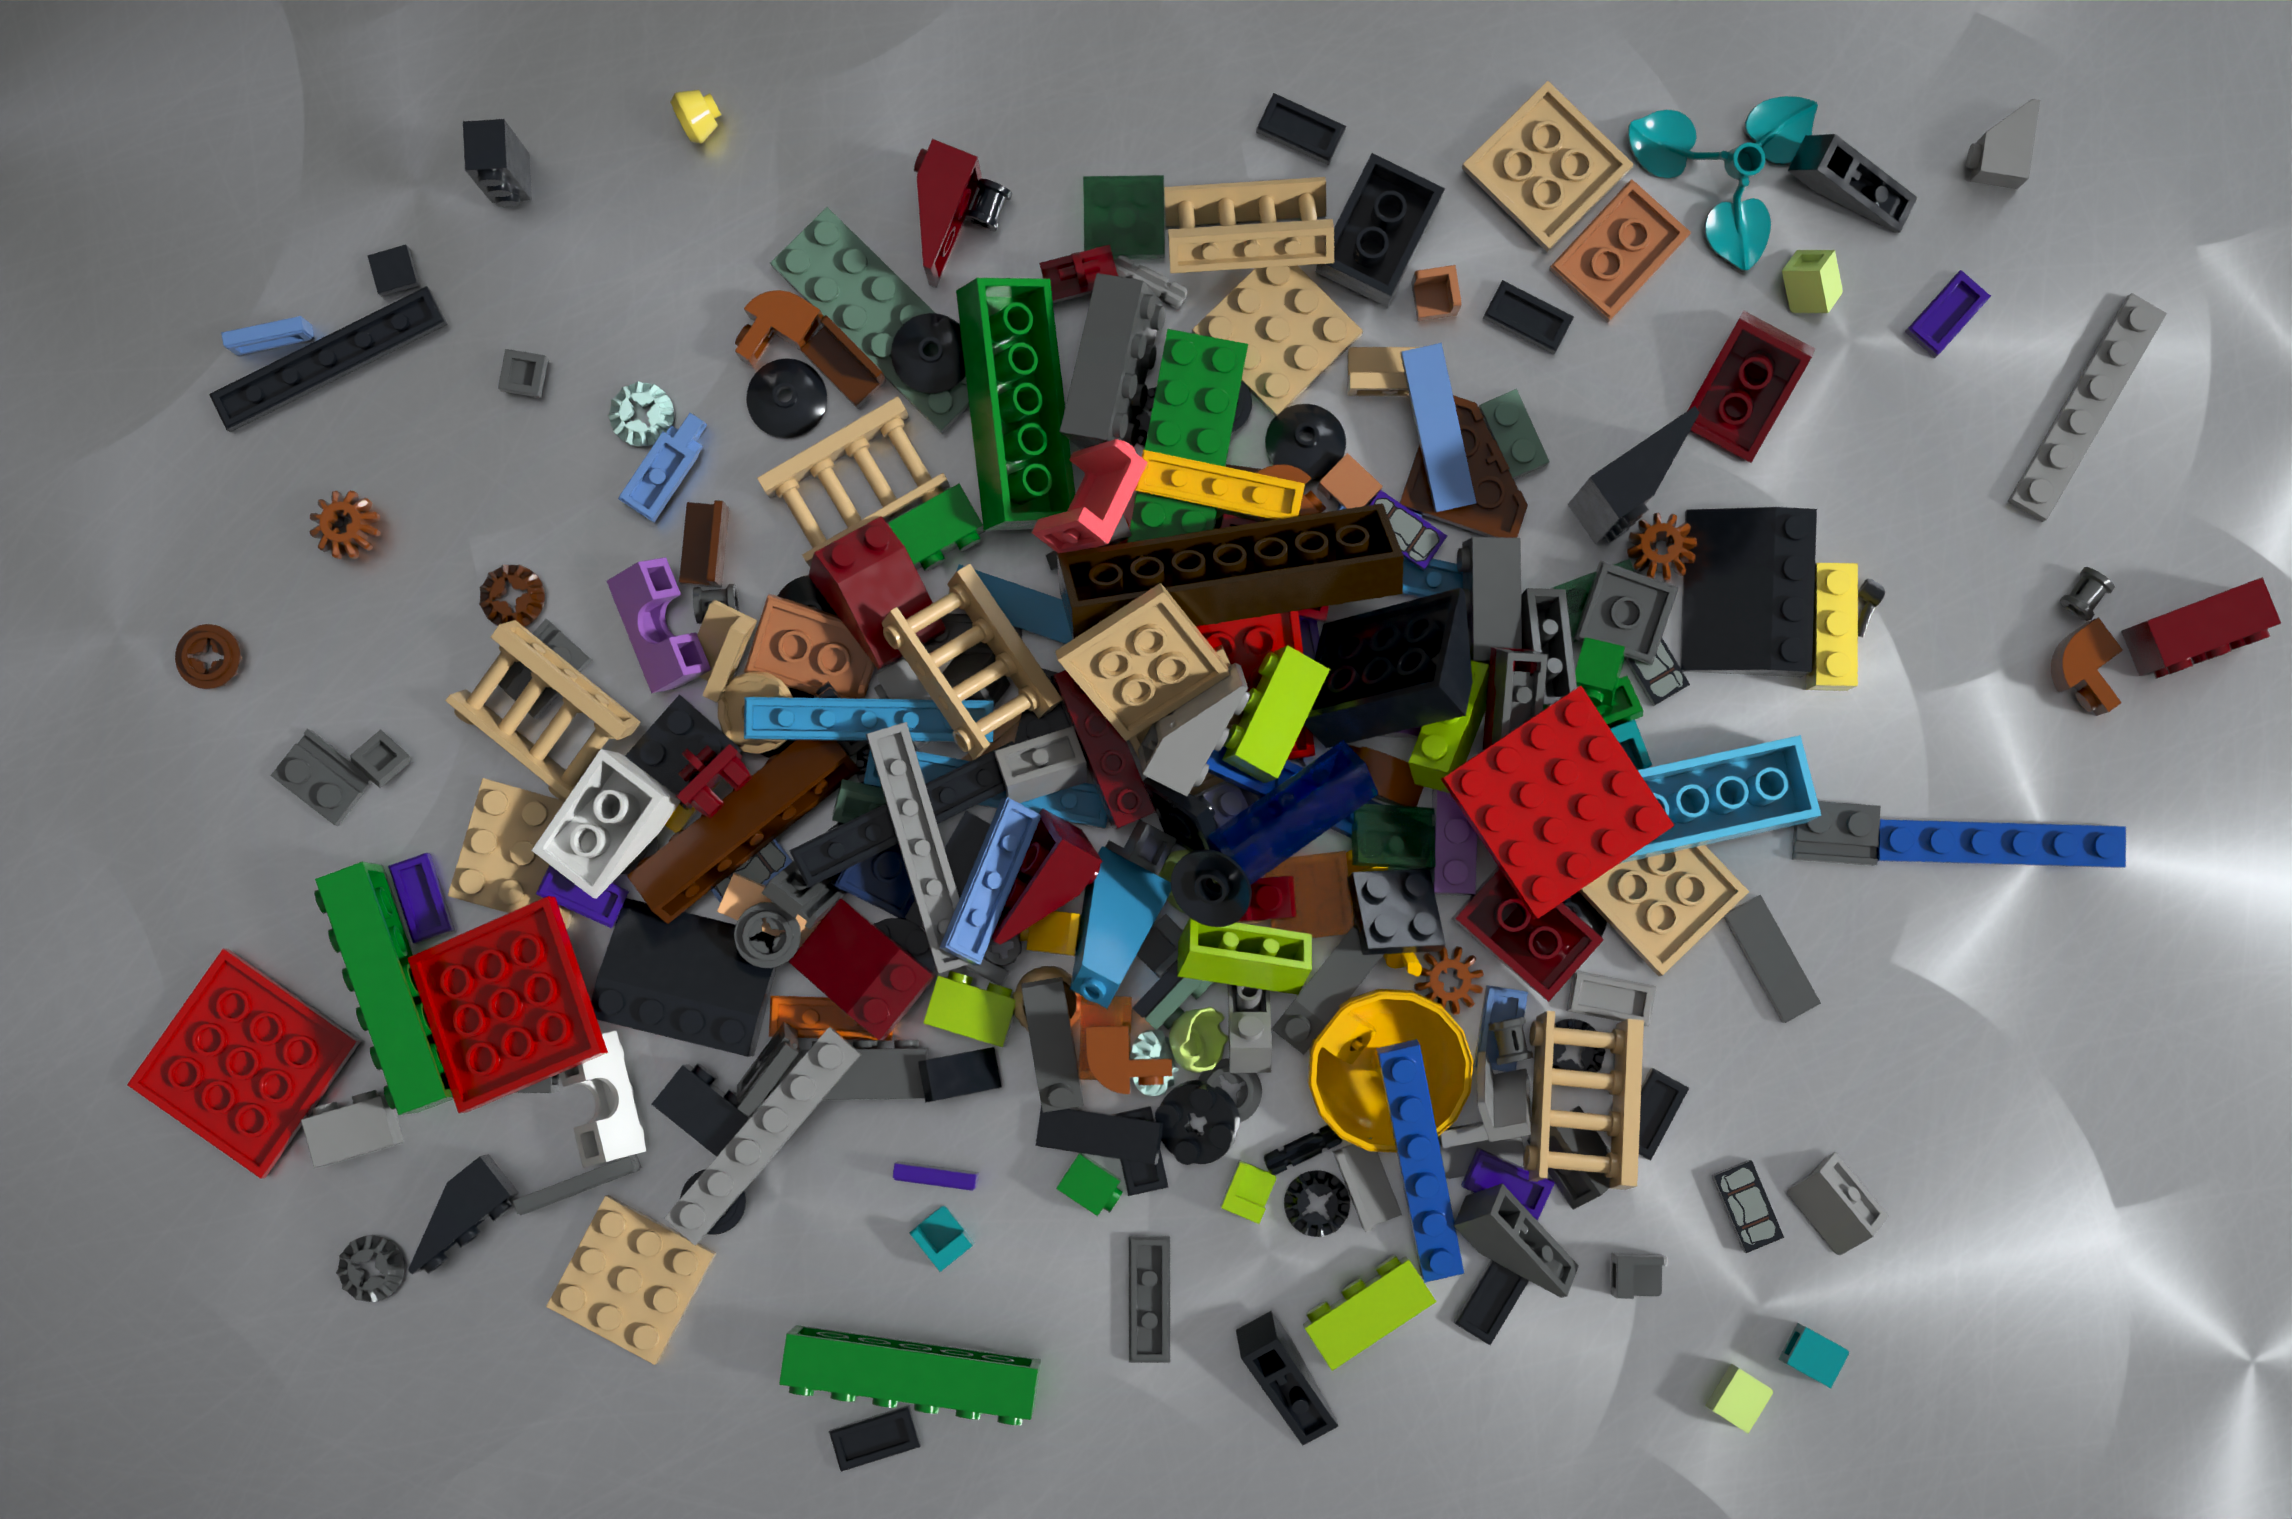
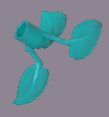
M1795 96L1776 97L1761 102L1750 111L1745 121V131L1756 143L1747 142L1729 152L1690 151L1696 143V129L1692 121L1685 114L1675 110L1656 111L1630 122L1628 126V139L1632 153L1638 163L1648 173L1659 178L1668 179L1681 175L1685 170L1687 158L1691 160L1724 161L1727 174L1739 180V184L1733 195V203H1719L1709 212L1705 221V236L1709 246L1715 253L1738 269L1747 271L1762 256L1771 231L1770 214L1762 201L1751 198L1741 202L1744 189L1750 183L1749 177L1763 169L1765 159L1775 164H1788L1793 161L1805 135H1812L1818 104L1813 100Z

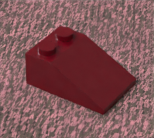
M932 139L928 150L923 148L920 150L914 165V172L918 173L917 189L923 267L929 285L937 288L964 224L965 213L970 209L977 193V183L982 178L977 156Z
M1743 311L1687 410L1689 411L1696 406L1700 412L1691 431L1752 463L1809 364L1815 348Z
M880 516L817 550L813 554L809 578L879 670L902 657L903 655L899 649L892 648L887 642L883 633L884 627L881 623L888 613L896 607L904 618L908 619L933 604L905 546L883 517ZM940 618L915 634L920 642L925 644L943 634L946 628Z
M1043 808L1039 813L1042 816L992 935L993 941L1000 945L1078 897L1086 885L1091 884L1096 879L1100 870L1102 859L1082 829Z
M1499 866L1476 890V894L1472 895L1451 918L1481 946L1548 1002L1604 940L1563 903H1560L1540 918L1533 919Z
M842 898L838 900L789 960L792 966L879 1041L887 1038L936 977L932 971Z

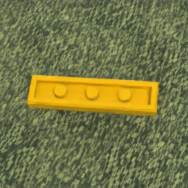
M1147 450L1142 451L1141 457L1148 463L1134 491L1271 520L1297 517L1299 515L1305 483Z

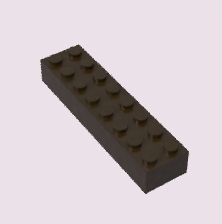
M1383 503L1057 553L1060 594L1072 639H1075L1160 583L1195 626L1218 624L1403 594L1404 556Z

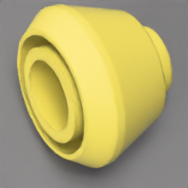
M700 90L674 93L670 103L687 137H689L691 142L703 143L718 126L715 118L721 116L712 95L709 93L703 96Z

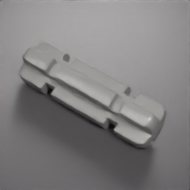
M1120 255L1115 260L1119 277L1143 280L1159 299L1160 297L1163 298L1164 303L1175 309L1180 308L1187 296L1186 287L1176 282L1169 283L1168 278L1141 264L1138 267L1135 266L1133 260L1123 255Z

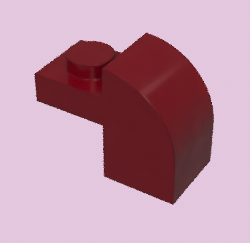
M1293 876L1249 879L1252 891L1251 903L1247 912L1237 923L1296 917Z

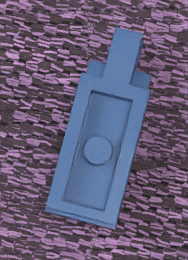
M689 413L679 430L671 426L666 433L663 431L618 499L652 522H655L699 457L698 454L703 446L697 441L707 427V424L694 414Z

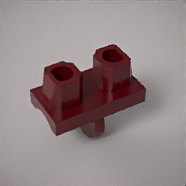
M1110 244L1039 263L1043 279H1050L1053 303L1091 294L1097 273L1118 276Z
M731 744L707 766L705 764L716 754L708 745L696 756L688 748L682 753L689 763L678 774L687 782L698 771L700 773L676 797L689 809L694 807L709 819L725 804L711 790L722 778L736 791L742 789L752 779L749 770L741 761L742 755Z

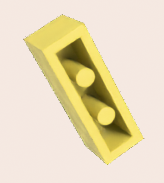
M1815 563L1812 672L1806 675V690L1848 691L1858 686V563Z

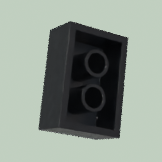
M1371 153L1334 227V263L1317 264L1315 272L1388 307L1442 199L1445 188Z

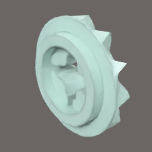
M637 381L635 384L622 387L615 398L611 399L608 417L613 431L621 440L633 446L645 447L655 444L663 431L666 433L672 426L674 408L669 396L658 386ZM632 401H635L636 404L639 403L643 408L648 405L651 406V409L647 412L648 421L651 424L649 428L639 419L633 422L630 421L631 417L635 414Z
M1146 1030L1135 1039L1131 1048L1130 1059L1172 1058V1076H1164L1163 1085H1138V1077H1132L1137 1089L1146 1096L1165 1095L1167 1088L1174 1085L1173 1073L1179 1069L1175 1066V1058L1170 1048L1169 1038L1165 1037L1162 1030Z

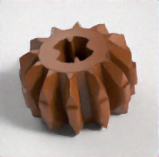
M350 490L345 498L340 492L332 491V504L323 499L318 500V505L323 509V512L321 514L311 513L310 519L320 525L314 527L309 532L312 537L321 538L318 544V548L321 551L331 550L332 557L336 559H342L345 553L350 558L356 559L359 557L358 546L367 551L372 550L373 546L367 541L369 535L373 537L380 536V530L370 526L380 520V515L377 512L370 511L373 503L369 499L359 500L358 493ZM347 517L352 520V523L346 525L347 532L344 533L338 527L344 525V518Z
M1654 513V525L1652 526L1644 519L1639 520L1638 527L1642 533L1630 532L1628 536L1629 541L1635 546L1627 549V556L1633 559L1639 558L1634 563L1633 569L1636 572H1640L1649 567L1647 577L1655 579L1657 572H1663L1665 583L1671 581L1670 570L1672 569L1680 576L1685 575L1686 568L1682 562L1694 563L1696 557L1689 550L1697 546V539L1695 537H1685L1690 532L1691 526L1688 523H1684L1675 528L1677 523V515L1675 514L1669 516L1667 523H1661L1660 513ZM1658 541H1666V547H1668L1667 554H1658V549H1656Z
M1444 946L1441 951L1437 952L1439 962L1430 953L1423 955L1424 961L1431 968L1428 970L1422 967L1420 976H1425L1426 982L1414 984V990L1421 991L1428 988L1430 992L1424 997L1431 1000L1437 998V1003L1441 1004L1444 1009L1446 1002L1449 1001L1451 1013L1457 1015L1460 1013L1458 999L1468 1008L1474 1006L1473 999L1466 993L1468 991L1477 994L1482 993L1483 987L1471 984V978H1480L1484 973L1483 970L1469 972L1468 967L1476 961L1474 955L1466 957L1461 963L1462 947L1456 946L1452 951L1451 959H1449L1447 949ZM1447 968L1454 970L1453 977L1459 980L1457 988L1450 987L1451 992L1444 991V983L1438 981L1440 973H1448Z

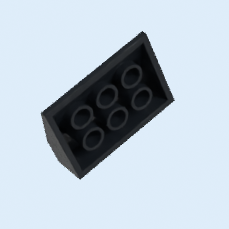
M1696 406L1592 475L1568 503L1595 544L1604 538L1609 543L1613 542L1629 531V528L1636 524V521L1642 518L1643 514L1649 511L1645 504L1655 495L1700 414Z
M1757 507L1686 510L1685 523H1688L1691 529L1685 537H1695L1697 539V546L1689 550L1696 556L1694 563H1684L1686 574L1683 575L1681 670L1683 672L1803 677L1811 673L1817 509Z
M1461 587L1323 624L1314 660L1330 670L1304 725L1325 748L1466 716L1473 681L1465 592Z
M626 898L601 964L591 1003L597 1020L750 1057L755 1055L777 967H757L747 962L740 955L734 939L735 924L682 912L667 924L650 909L647 903ZM761 931L755 936L750 937V940L755 938L757 940H765L770 952L773 951L772 946L775 936Z

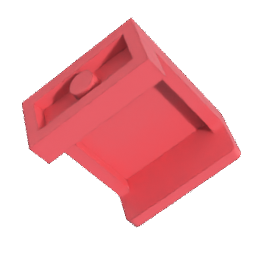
M1118 439L1073 452L1069 460L1085 473V476L1069 509L1063 513L1038 519L1032 534L1057 553L1090 549L1109 544L1148 462L1135 453L1136 451L1132 445Z

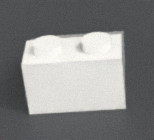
M600 749L531 851L592 898L597 899L660 833L681 801L674 793L621 753Z

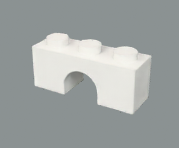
M617 1031L602 1034L608 1051L607 1054L560 1073L563 1087L575 1084L583 1085L591 1091L596 1103L595 1114L591 1121L587 1124L573 1127L583 1168L646 1151L644 1131L639 1123L634 1103V1090L629 1083L624 1062V1050L619 1042Z

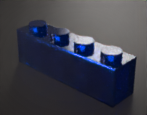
M1342 740L1209 834L1208 838L1215 851L1229 856L1241 866L1251 885L1379 793L1366 763Z

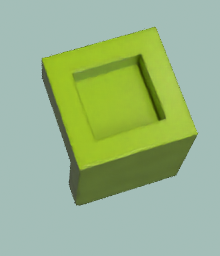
M1239 1160L1220 1207L1260 1224L1266 1210V1202L1276 1181V1176Z

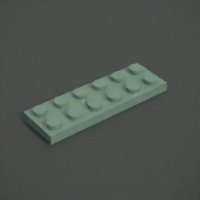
M828 207L770 262L771 266L807 302L820 309L823 316L827 315L883 372L885 379L941 434L969 408L966 376L956 387L938 394H925L915 391L904 384L898 377L891 359V348L896 333L903 324L913 317L935 312ZM928 344L924 347L923 353L928 357H933L938 353L939 348L935 344Z

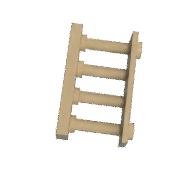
M1325 177L1164 187L1166 226H1179V229H1168L1170 273L1334 263L1333 219L1317 220V217L1326 216ZM1301 218V221L1277 222L1276 220ZM1260 220V224L1236 225V222ZM1220 223V226L1196 228L1195 226L1196 224Z
M898 396L757 478L769 498L775 495L778 498H784L813 548L802 554L810 567L813 554L817 550L880 516L888 523L920 503H924L944 492V489L950 487L944 473L933 479L931 478L903 430L905 424L903 421L908 419L909 415ZM880 434L890 438L918 486L898 499L868 451L870 446L868 441ZM846 454L849 458L854 457L883 508L864 519H861L832 470L835 467L833 462ZM810 475L820 479L848 527L826 540L797 490L800 487L798 482Z
M968 564L958 570L947 585L950 588L948 595L908 619H905L896 607L888 613L881 624L884 627L883 633L887 642L892 648L899 649L954 730L953 737L959 748L964 752H968L974 760L990 746L985 737L987 734L1027 709L1033 711L1038 719L1051 712L1062 701V698L971 564ZM956 608L964 609L973 622L972 628L933 652L928 653L915 633ZM979 642L987 643L995 654L996 661L952 688L938 667ZM1002 676L1010 677L1018 688L1019 695L975 722L962 701Z
M516 620L499 624L490 637L500 645L499 650L501 652L472 693L465 689L450 694L445 701L455 709L454 713L459 719L467 724L477 726L547 783L549 791L555 797L566 801L581 776L608 739L615 738L618 741L632 735L641 722ZM514 661L521 662L532 671V679L502 719L487 707L485 702ZM552 687L563 696L562 701L564 704L536 743L533 744L519 733L516 728L544 689ZM584 713L595 722L594 727L596 729L565 770L547 754L576 714Z
M1546 1011L1536 1016V1021L1532 1022L1529 1034L1530 1045L1535 1046L1531 1138L1530 1145L1525 1147L1523 1158L1524 1169L1529 1170L1528 1181L1538 1182L1546 1179L1548 1168L1605 1173L1606 1178H1610L1609 1189L1627 1190L1637 1187L1644 1020L1626 1019L1616 1024V1029H1613L1610 1033L1554 1027L1555 1011ZM1554 1044L1610 1049V1052L1615 1054L1614 1070L1607 1074L1553 1068ZM1552 1085L1608 1090L1609 1094L1613 1095V1111H1610L1608 1115L1551 1110ZM1550 1126L1605 1131L1608 1136H1611V1153H1607L1606 1156L1549 1151Z

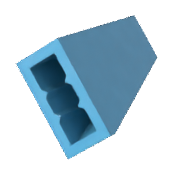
M1102 846L1098 852L1102 859L1098 876L1091 884L1086 885L1070 989L1082 995L1085 999L1107 1009L1172 889L1171 882Z

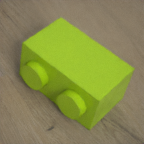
M949 971L947 978L938 976L923 1023L1002 1048L1005 1047L1014 1017L1016 1002L1015 999L1010 997L1012 989L990 982L987 990L971 985L973 977L954 971Z

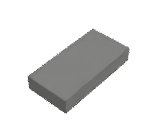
M1576 971L1572 977L1566 1011L1621 1022L1626 1019L1644 1020V1026H1649L1656 986Z

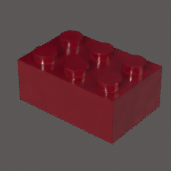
M2261 577L2124 629L2121 632L2139 676L2153 672L2157 679L2191 667L2193 664L2231 652L2239 647L2270 637L2268 628L2281 624L2264 579Z

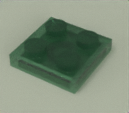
M1164 175L1083 176L1084 251L1110 244L1113 259H1117L1120 255L1129 259L1165 258Z

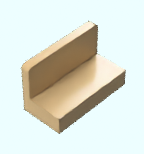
M1350 347L1348 349V396H1409L1400 352L1420 347Z
M717 600L710 603L697 634L711 668L710 671L699 676L708 681L702 696L715 702L720 700L726 687L729 685L728 683L735 677L757 623L756 619Z

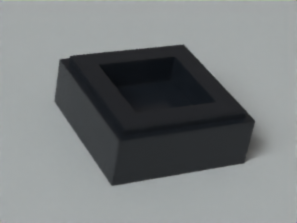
M406 244L367 255L376 289L381 297L420 286L411 251Z

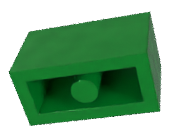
M960 483L888 523L892 531L905 546L916 570L922 567L924 571H929L942 564L946 560L944 555L957 547L960 552L973 547L981 541L979 535L985 532L981 520Z

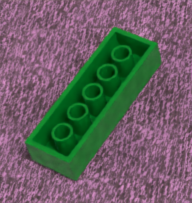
M976 278L956 290L983 529L984 531L1034 529L1038 519L1068 511L1075 496L1072 462L1069 460L1071 457L1069 439L1060 432L1065 411V401L1050 279Z
M1167 329L1145 450L1225 467L1248 344ZM1137 492L1130 525L1132 536L1128 538L1127 543L1213 530L1217 508Z
M362 861L316 878L318 890L314 891L315 900L320 911L323 914L327 913L332 926V929L328 930L329 939L335 952H341L346 966V968L342 969L343 979L350 992L355 991L360 1007L356 1008L357 1019L361 1028L364 1031L368 1030L374 1046L370 1047V1055L376 1069L383 1070L388 1084L384 1086V1095L389 1107L392 1110L396 1109L398 1115L419 1113L453 1100L407 959L415 954L384 866Z
M796 1325L786 1334L779 1385L789 1386V1393L796 1395L813 1396L814 1391L820 1390L831 1392L830 1398L838 1401L855 1402L856 1396L873 1398L872 1404L881 1407L896 1408L898 1402L914 1404V1410L923 1413L937 1414L939 1413V1408L955 1409V1416L960 1418L980 1419L981 1414L997 1415V1422L1022 1425L1023 1419L1031 1420L1034 1412L1041 1359Z

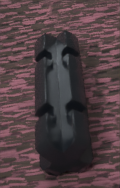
M1329 1125L1318 1129L1319 1132L1316 1134L1311 1132L1284 1145V1149L1281 1151L1276 1149L1265 1154L1264 1162L1269 1173L1277 1175L1287 1170L1286 1166L1290 1164L1296 1166L1323 1153L1322 1149L1326 1147L1329 1150L1341 1144L1342 1139Z

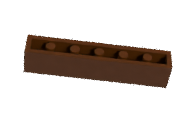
M796 740L781 753L770 757L765 766L752 775V779L739 791L733 789L729 795L722 799L725 804L711 819L701 814V817L685 830L675 833L669 842L655 854L641 860L636 869L628 874L627 877L650 909L664 922L669 924L839 788L842 779L849 780L860 769L837 741Z

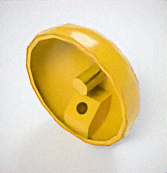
M1379 988L1351 997L1339 1005V1010L1317 1038L1312 1041L1309 1049L1307 1082L1317 1112L1341 1139L1367 1151L1397 1153L1376 1048L1415 1039L1418 1040L1421 1047L1437 1135H1441L1456 1122L1471 1093L1473 1058L1463 1029L1443 1006L1412 990Z

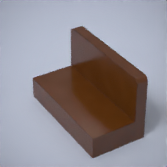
M825 315L820 320L823 328L800 350L859 409L887 381L883 372Z
M715 500L714 504L687 502L679 576L680 584L722 588L729 507L724 501Z

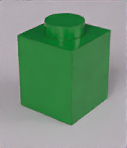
M1585 637L1575 670L1577 687H1583L1595 707H1599L1602 704L1612 706L1624 663L1625 646Z
M1082 1153L1078 1154L1056 1188L1096 1216L1100 1214L1102 1209L1110 1213L1123 1191L1117 1188L1121 1182L1119 1177Z

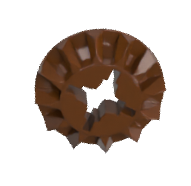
M502 565L495 571L489 572L483 585L479 587V605L487 619L497 626L516 620L525 627L540 615L544 606L545 591L541 580L533 571L522 565ZM507 581L516 591H528V593H524L521 597L516 598L515 613L508 602L496 601V599L501 598V596L507 593Z
M212 624L196 626L186 632L177 645L175 652L177 670L186 682L197 688L209 690L225 686L232 677L238 675L237 669L240 661L243 659L239 649L240 642L223 627ZM212 645L213 652L224 656V659L213 661L211 668L208 670L207 663L194 658V656L207 653L208 647Z

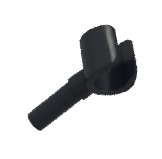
M1866 579L1858 590V597L1866 602L1858 620V636L1862 638L1871 614L1885 595L1884 587L1873 579Z

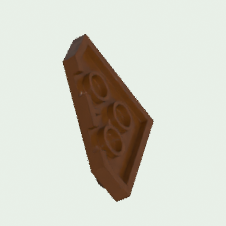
M1453 395L1476 504L1440 512L1434 511L1420 443L1400 503L1415 513L1486 537L1517 538L1528 504L1510 474V468L1495 439L1493 440L1477 403Z

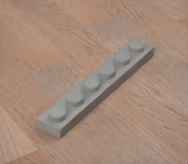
M2133 293L2126 297L2007 502L2042 522L2048 519L2165 318L2166 312Z
M907 722L867 733V741L936 971L939 974L968 965L970 963L940 949L944 935L959 902V895Z
M829 1027L664 1219L696 1246L862 1054L834 1029Z

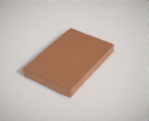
M1631 179L1556 259L1549 270L1609 323L1689 237L1691 232Z
M768 594L744 673L753 671L767 672L782 680L785 686L818 696L815 691L829 681L841 698L865 699L875 665L837 615Z

